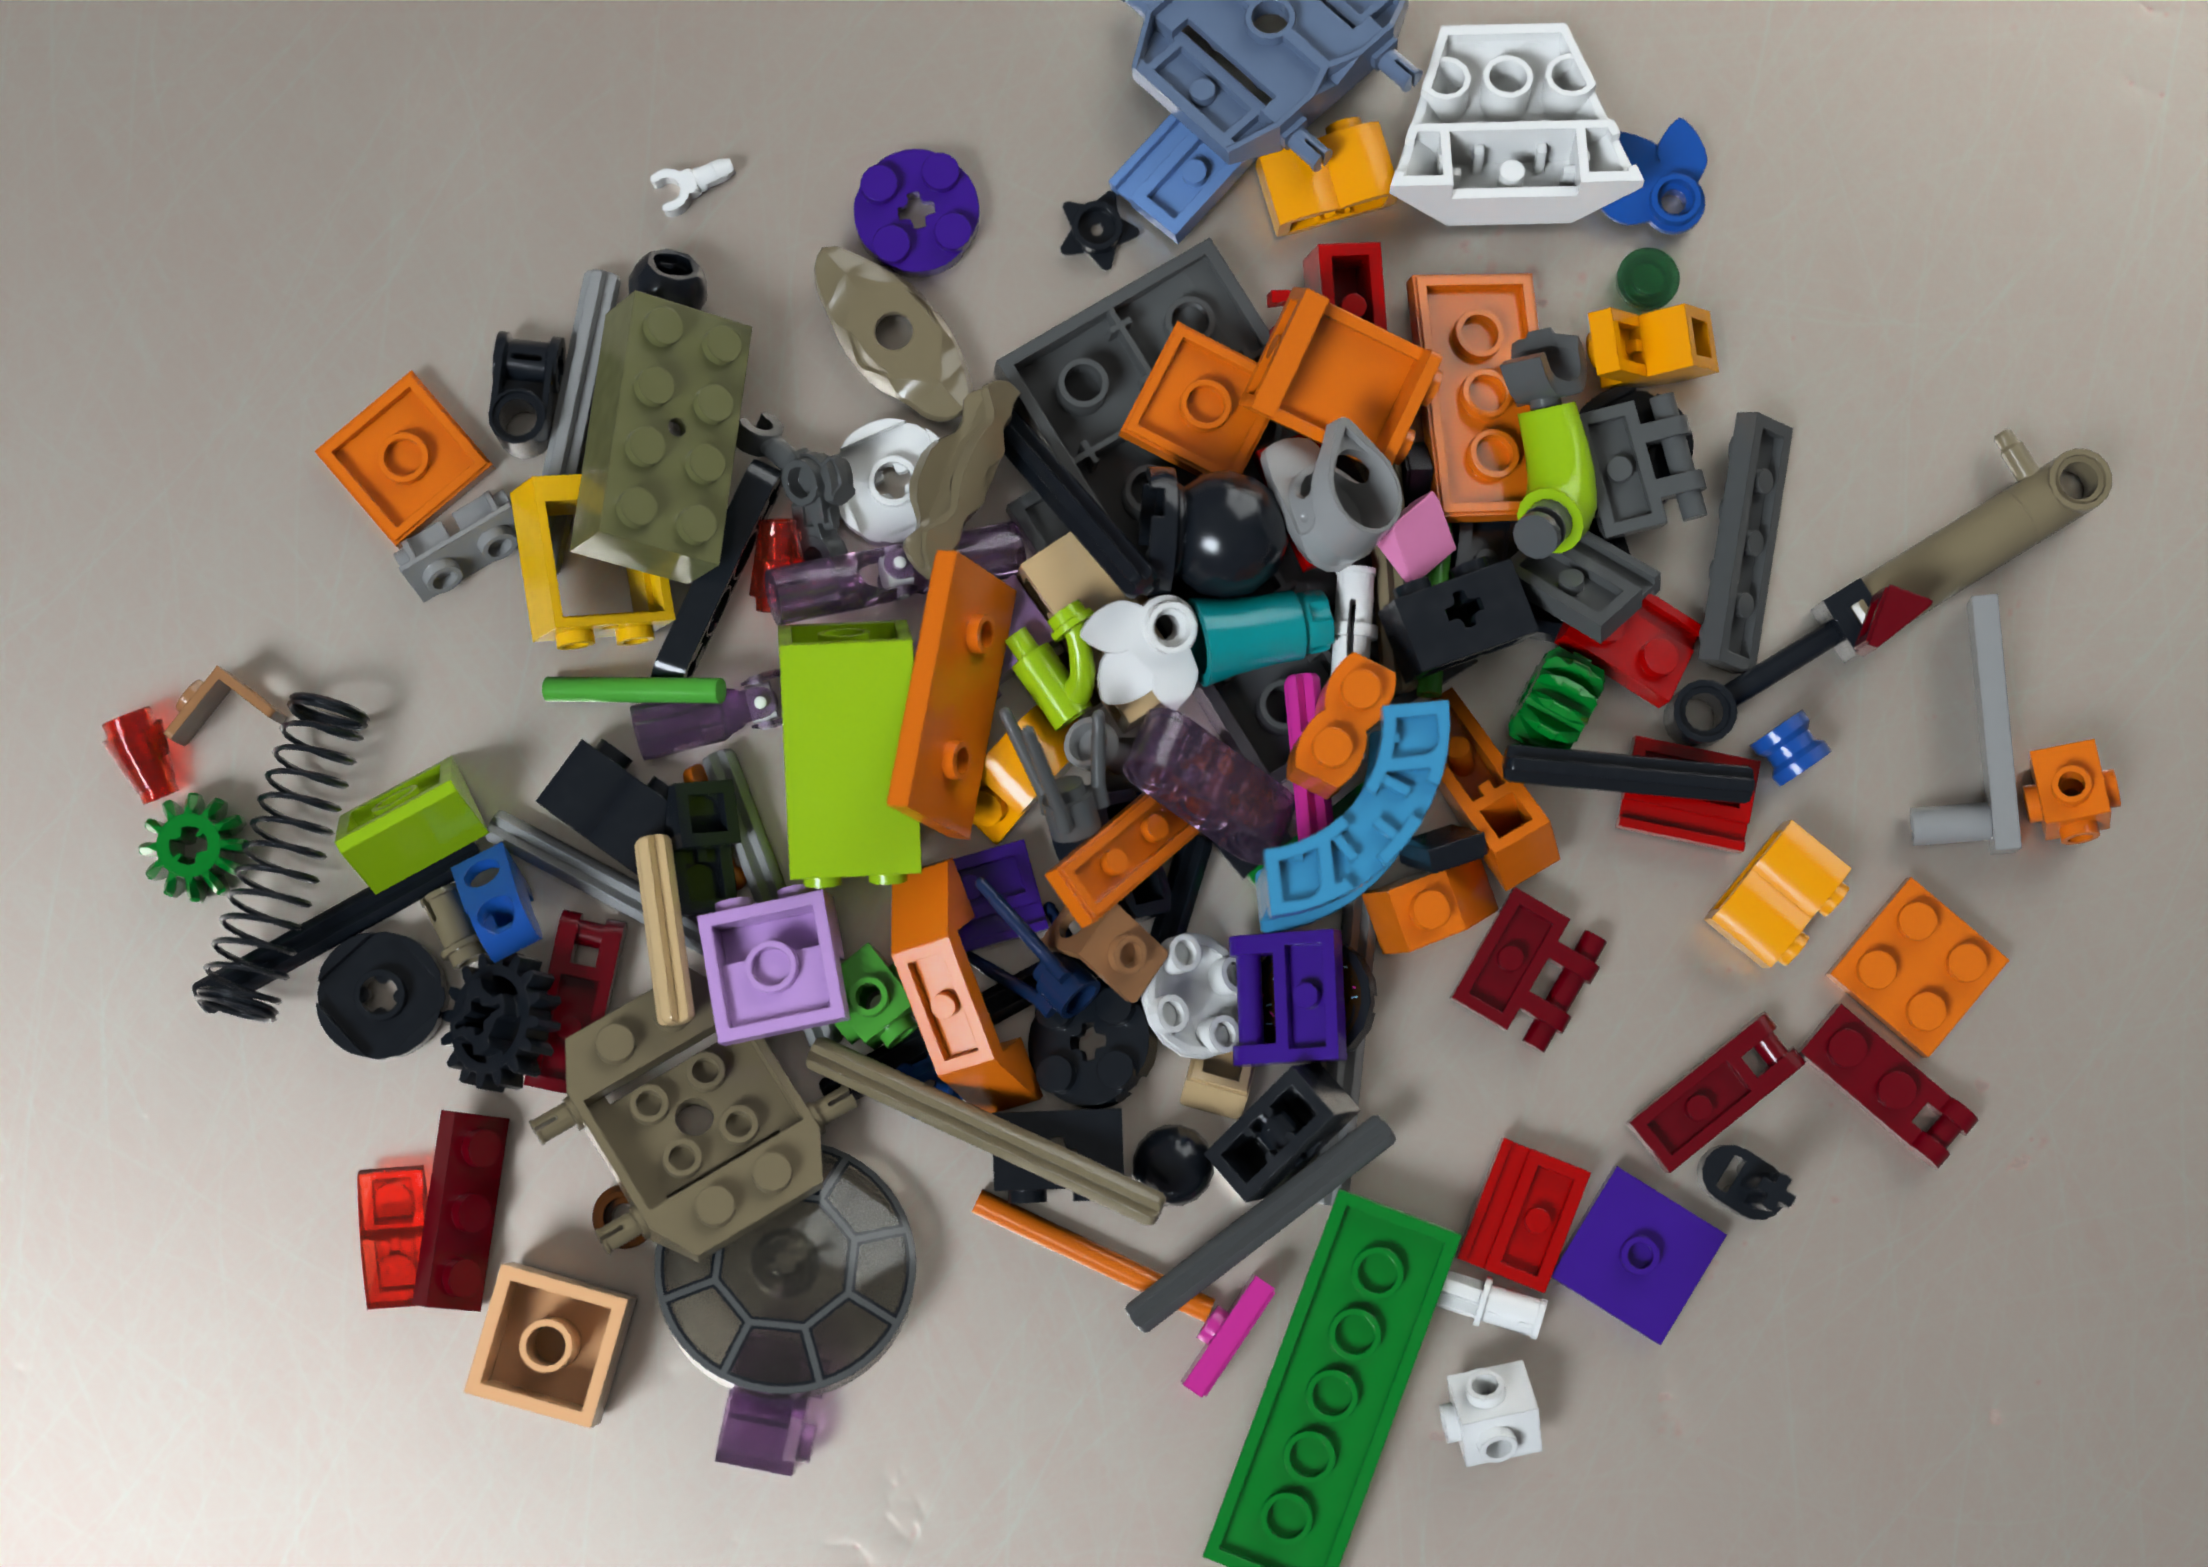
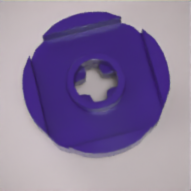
M909 149L888 155L863 173L860 180V188L854 202V219L859 239L868 254L874 259L876 258L882 265L892 268V271L905 277L923 278L947 271L962 258V254L969 248L972 239L974 241L979 229L980 210L973 182L958 166L957 161L951 155L935 153L924 149ZM919 198L924 205L932 204L935 209V213L926 216V226L922 228H914L911 219L900 220L899 212L908 208V201L911 199Z

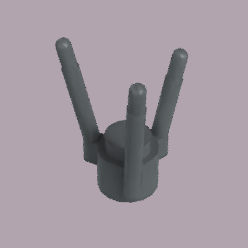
M1008 707L1001 708L999 711L1000 718L1036 793L1041 813L1046 817L1051 838L1059 843H1072L1084 840L1097 833L1101 828L1098 810L1106 808L1111 804L1105 785L1106 734L1104 712L1097 709L1092 714L1091 784L1084 785L1083 779L1076 775L1055 779L1034 728L1027 725L1021 730L1011 709Z

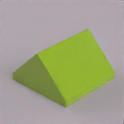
M450 756L339 816L334 843L343 857L377 895L489 834V831L453 756Z

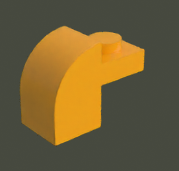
M1683 303L1640 315L1612 307L1588 313L1591 332L1588 333L1586 338V349L1589 360L1596 369L1597 376H1600L1601 388L1613 389L1622 386L1643 388L1667 385L1719 373L1711 314L1708 310Z
M1036 705L1017 723L1021 730L1027 725L1034 728L1054 778L1064 777L1073 766L1067 760L1064 753L1065 736L1070 727L1079 719H1076L1063 729L1055 731L1038 705ZM1007 733L985 756L973 824L996 845L1013 831L1038 801Z

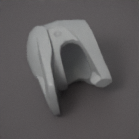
M1341 417L1325 427L1326 430L1321 449L1309 438H1285L1267 447L1261 452L1260 457L1267 486L1274 493L1284 517L1285 527L1298 551L1309 563L1326 572H1339L1349 567L1353 562L1369 555L1394 526L1402 510L1403 497L1401 485L1392 464L1356 424L1346 417ZM1350 455L1362 461L1369 470L1368 480L1365 483H1359L1342 470L1336 468L1337 456Z

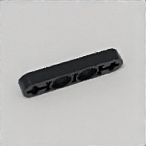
M754 459L747 468L727 509L720 564L692 582L657 656L651 677H693L780 494L782 470L758 459Z

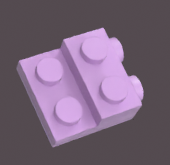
M796 884L777 890L778 899L754 904L753 897L730 898L715 903L716 912L697 916L718 1044L728 1046L851 1020L840 963L845 958L835 901L832 895L823 889L816 891V888Z

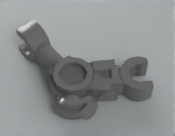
M767 412L761 413L756 427L745 418H741L739 420L736 447L749 455L766 457L782 470L780 480L782 481L783 489L786 496L793 502L791 508L794 532H801L802 537L796 549V561L799 569L807 571L823 566L824 572L830 573L846 568L848 564V550L844 541L839 537L837 529L840 527L839 519H841L839 506L848 502L855 495L856 490L853 487V474L850 463L839 454L829 456L825 453L810 451L807 448L796 450L782 437L783 425L780 420Z

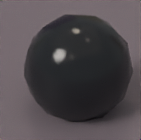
M671 249L649 252L638 261L629 276V295L637 290L701 310L707 301V280L704 271L686 253Z
M1163 1125L1150 1131L1138 1143L1133 1156V1176L1136 1181L1162 1192L1166 1196L1164 1206H1184L1197 1200L1209 1187L1214 1174V1165L1204 1153L1210 1147L1207 1141L1193 1129L1183 1125Z

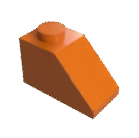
M1481 859L1435 874L1422 870L1362 894L1383 955L1412 952L1465 931L1499 910Z

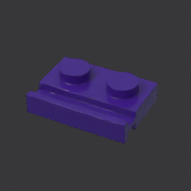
M1024 839L953 859L975 915L974 919L957 930L966 953L1020 938L976 888L975 881L979 877L985 878L1036 934L1049 929Z

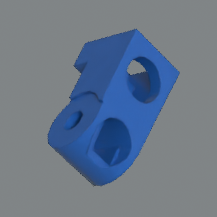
M503 842L451 867L466 914H469L481 944L494 963L543 938L531 905L534 899L530 886ZM491 868H499L497 875L487 884L479 887L471 885L473 879L481 872Z

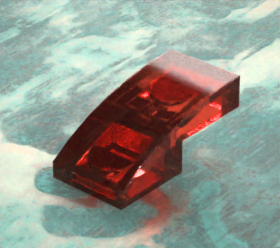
M424 1165L359 1170L357 1174L358 1216L367 1310L418 1306L413 1305L412 1300L428 1201Z

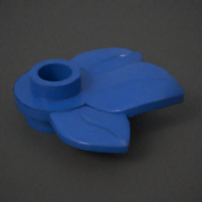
M1678 118L1668 127L1658 145L1640 136L1621 132L1619 141L1631 165L1637 164L1644 179L1643 188L1601 208V211L1609 219L1619 224L1632 226L1649 223L1657 231L1669 235L1682 234L1692 229L1702 217L1705 209L1704 192L1698 182L1706 168L1707 155L1697 132L1683 118ZM1665 196L1677 197L1682 202L1683 211L1677 214L1668 213L1662 206V198Z

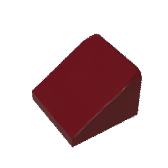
M1891 584L1887 587L1885 586L1872 596L1853 648L1856 650L1855 654L1864 657L1877 649L1933 604V600Z

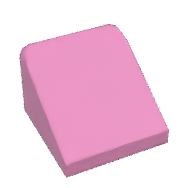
M1433 491L1419 497L1404 508L1394 526L1377 545L1405 583L1424 577L1457 549L1440 501Z

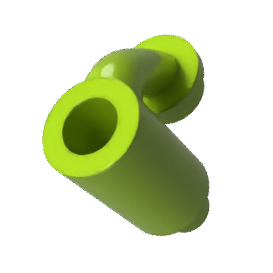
M1079 599L1061 609L1047 621L1054 631L1051 637L1055 642L1066 638L1070 672L1049 642L1039 646L1026 627L1021 628L1005 640V643L1018 660L1012 666V670L1055 731L1063 729L1093 706L1089 701L1095 686L1092 646L1080 637V631L1085 621L1094 611L1091 607L1085 609Z

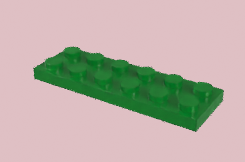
M1339 1187L1204 1549V1558L1227 1567L1340 1566L1462 1237L1461 1233Z

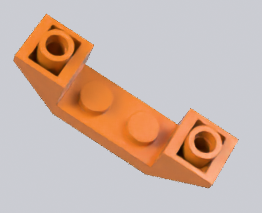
M953 857L923 866L922 873L908 874L906 882L892 885L891 956L937 1076L967 1103L992 1114L1040 1100L1043 1094L1022 1038L1018 1037L1001 1043L998 1039L957 931L974 919L975 915Z

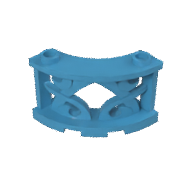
M1449 700L1382 706L1380 710L1381 731H1374L1369 736L1368 763L1365 779L1360 794L1353 805L1332 824L1318 833L1293 844L1263 851L1264 867L1258 870L1255 875L1259 923L1263 934L1286 932L1312 924L1334 914L1372 887L1391 867L1401 850L1422 823L1440 784L1448 753L1450 731Z

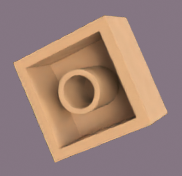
M516 1262L501 1264L464 1393L587 1428L596 1426L601 1423L637 1296Z

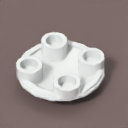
M1186 932L1167 938L1161 945L1168 951V957L1141 995L1148 1025L1163 1045L1181 1057L1205 1060L1216 1055L1232 1052L1233 1046H1239L1236 958L1229 957L1228 948L1208 935Z

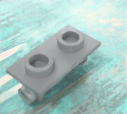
M503 489L494 495L488 490L483 493L484 495L453 512L452 516L461 531L451 537L443 523L438 521L408 540L405 539L401 542L403 549L393 555L400 566L398 567L400 572L423 602L440 593L452 590L461 580L493 561L506 558L518 547L512 504Z

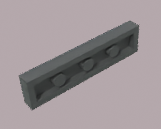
M1737 412L1734 433L1728 448L1729 465L1724 497L1719 505L1720 522L1715 554L1709 569L1710 586L1705 618L1699 632L1700 650L1698 660L1738 674L1757 664L1793 428L1759 412Z

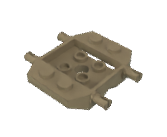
M689 968L695 1010L693 1020L678 1026L660 1025L657 1021L653 989L567 1037L565 1039L567 1097L562 1099L563 1103L529 1121L532 1130L542 1145L575 1125L579 1131L584 1129L594 1147L610 1168L631 1207L628 1208L627 1213L600 1229L594 1230L608 1255L642 1234L645 1240L650 1237L653 1242L694 1261L700 1262L823 1189L821 1135L826 1133L825 1125L852 1109L858 1108L854 1096L850 1094L849 1088L841 1085V1087L814 1103L809 1101L805 1104L764 1038L723 1046L716 1042L609 1104L605 1097L606 1095L716 1032L707 977ZM692 1105L707 1108L714 1117L711 1127L705 1133L697 1136L683 1133L676 1124L679 1113Z

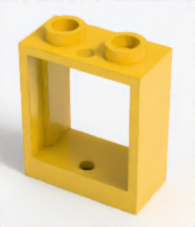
M582 474L532 476L510 492L533 642L556 641L558 650H574L594 645L596 643L595 638L616 636V643L619 646L638 645L653 641L655 639V631L675 620L669 579L627 567L633 612L563 616L548 516L574 515L576 513Z

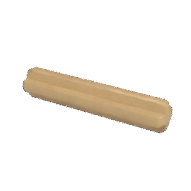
M664 834L646 835L640 837L635 842L634 850L657 1021L662 1026H678L693 1020L695 1010L672 840L668 835Z

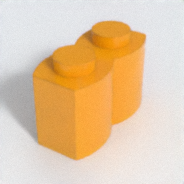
M1349 117L1328 125L1325 128L1326 135L1317 139L1327 148H1330L1333 154L1329 162L1325 166L1322 165L1321 170L1314 172L1291 149L1286 150L1283 148L1279 152L1257 158L1255 168L1276 237L1304 232L1336 220L1357 217L1396 204L1398 198L1389 193L1395 172L1379 121L1362 123L1361 117Z
M1793 820L1784 821L1762 845L1743 872L1727 888L1703 920L1760 967L1771 968L1777 961L1787 966L1808 942L1810 937L1803 930L1817 912L1824 917L1828 916L1848 893L1850 888L1843 883V880L1852 868Z

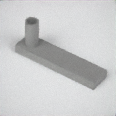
M1998 594L1971 596L1967 603L1985 802L1910 808L1911 836L1913 846L1989 840L1990 855L2016 853L2022 849Z

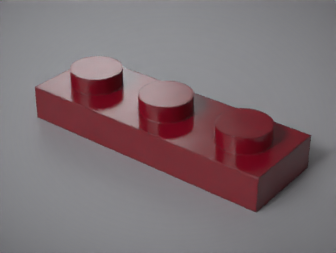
M441 1110L414 1286L413 1305L481 1312L509 1126L508 1118Z

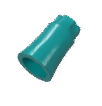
M1286 590L1264 595L1225 599L1188 598L1186 601L1193 608L1198 620V634L1191 651L1198 668L1197 680L1203 687L1238 674L1275 664L1302 660L1306 654L1330 650L1331 644H1334V620L1328 598L1322 590H1307L1299 593Z

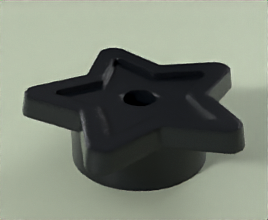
M1107 191L1097 201H1091L1086 204L1070 201L1063 204V210L1071 230L1060 248L1061 253L1065 256L1088 254L1104 271L1111 269L1116 247L1135 239L1140 233L1136 226L1120 217L1117 209L1116 194L1113 191ZM1095 225H1099L1103 229L1102 234L1099 236H1095L1091 232V228Z

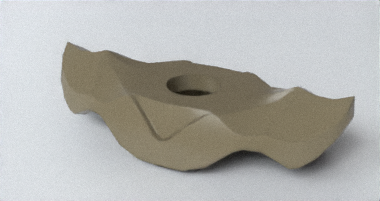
M837 246L822 247L817 255L814 267L817 292L841 347L858 371L881 392L902 401L924 418L942 422L962 415L963 399L967 394L974 391L972 379L962 351L942 316L932 308L921 292L893 271ZM890 315L905 317L911 323L913 329L912 337L908 344L896 350L883 347L876 338L878 324L882 319Z
M995 380L982 386L981 389L967 394L963 399L962 420L953 433L932 442L921 453L909 482V498L917 519L915 531L903 542V549L913 567L929 580L937 550H958L964 526L985 502L986 494L994 479L999 462L1004 456L1003 432L1012 420V410L1016 399L1022 394L1008 381Z

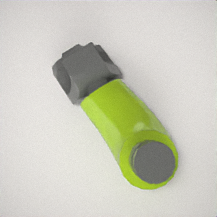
M1551 327L1528 332L1525 339L1514 342L1511 349V359L1505 360L1500 365L1506 386L1515 401L1516 407L1530 406V411L1517 414L1526 459L1527 490L1518 508V522L1515 524L1513 536L1518 549L1526 556L1534 559H1543L1552 553H1563L1572 549L1589 530L1597 509L1595 469L1576 402L1562 404L1561 401L1562 397L1581 393L1586 385L1587 361L1584 348L1579 336L1558 334Z

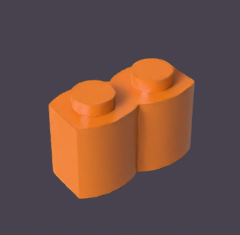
M1356 652L1351 653L1342 660L1319 694L1315 717L1309 722L1292 747L1286 768L1287 780L1326 800L1336 795L1361 764L1366 750L1367 735L1379 722L1382 706L1391 704L1396 686L1395 672Z

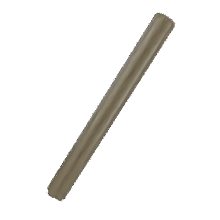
M818 1037L810 1048L806 1059V1066L820 1075L1146 1226L1154 1225L1161 1215L1166 1196L1154 1188L827 1037Z

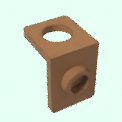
M216 666L204 682L200 679L196 680L184 691L176 704V710L179 711V714L167 727L164 735L170 740L186 746L231 690H234L259 711L279 724H283L287 716L233 674Z
M1118 904L1114 905L1095 923L1082 928L1075 935L1065 938L1069 925L1075 919L1065 905L1041 940L1051 951L1082 960L1125 1001L1137 1002L1167 959L1168 951Z

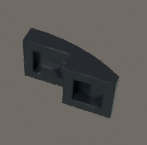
M733 779L674 783L669 785L665 835H668L672 840L682 917L716 912L715 903L737 897L731 846L741 843Z

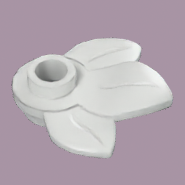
M1174 595L1154 596L1142 605L1126 600H1116L1102 606L1085 621L1080 631V637L1090 646L1105 652L1100 660L1097 674L1098 691L1103 703L1106 705L1130 703L1152 690L1156 698L1165 707L1176 711L1192 694L1198 678V668L1191 648L1197 638L1198 620L1193 608L1185 600ZM1162 615L1168 616L1173 624L1172 633L1164 640L1159 638L1155 631L1156 621Z

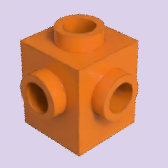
M2095 739L2030 751L2029 770L2033 784L2022 786L2028 821L2029 823L2041 822L2045 841L2060 838L2061 843L2065 845L2081 844L2098 838L2100 830L2110 829L2111 808L2120 807L2121 800L2114 770L2102 771Z

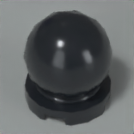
M1147 466L1146 472L1149 484H1143L1138 545L1149 546L1148 562L1157 572V577L1152 583L1154 589L1147 596L1169 595L1172 582H1176L1180 578L1197 593L1225 599L1253 593L1278 571L1290 536L1285 527L1283 514L1271 489L1254 477L1230 470L1202 473L1183 486L1177 482L1176 469L1174 467Z

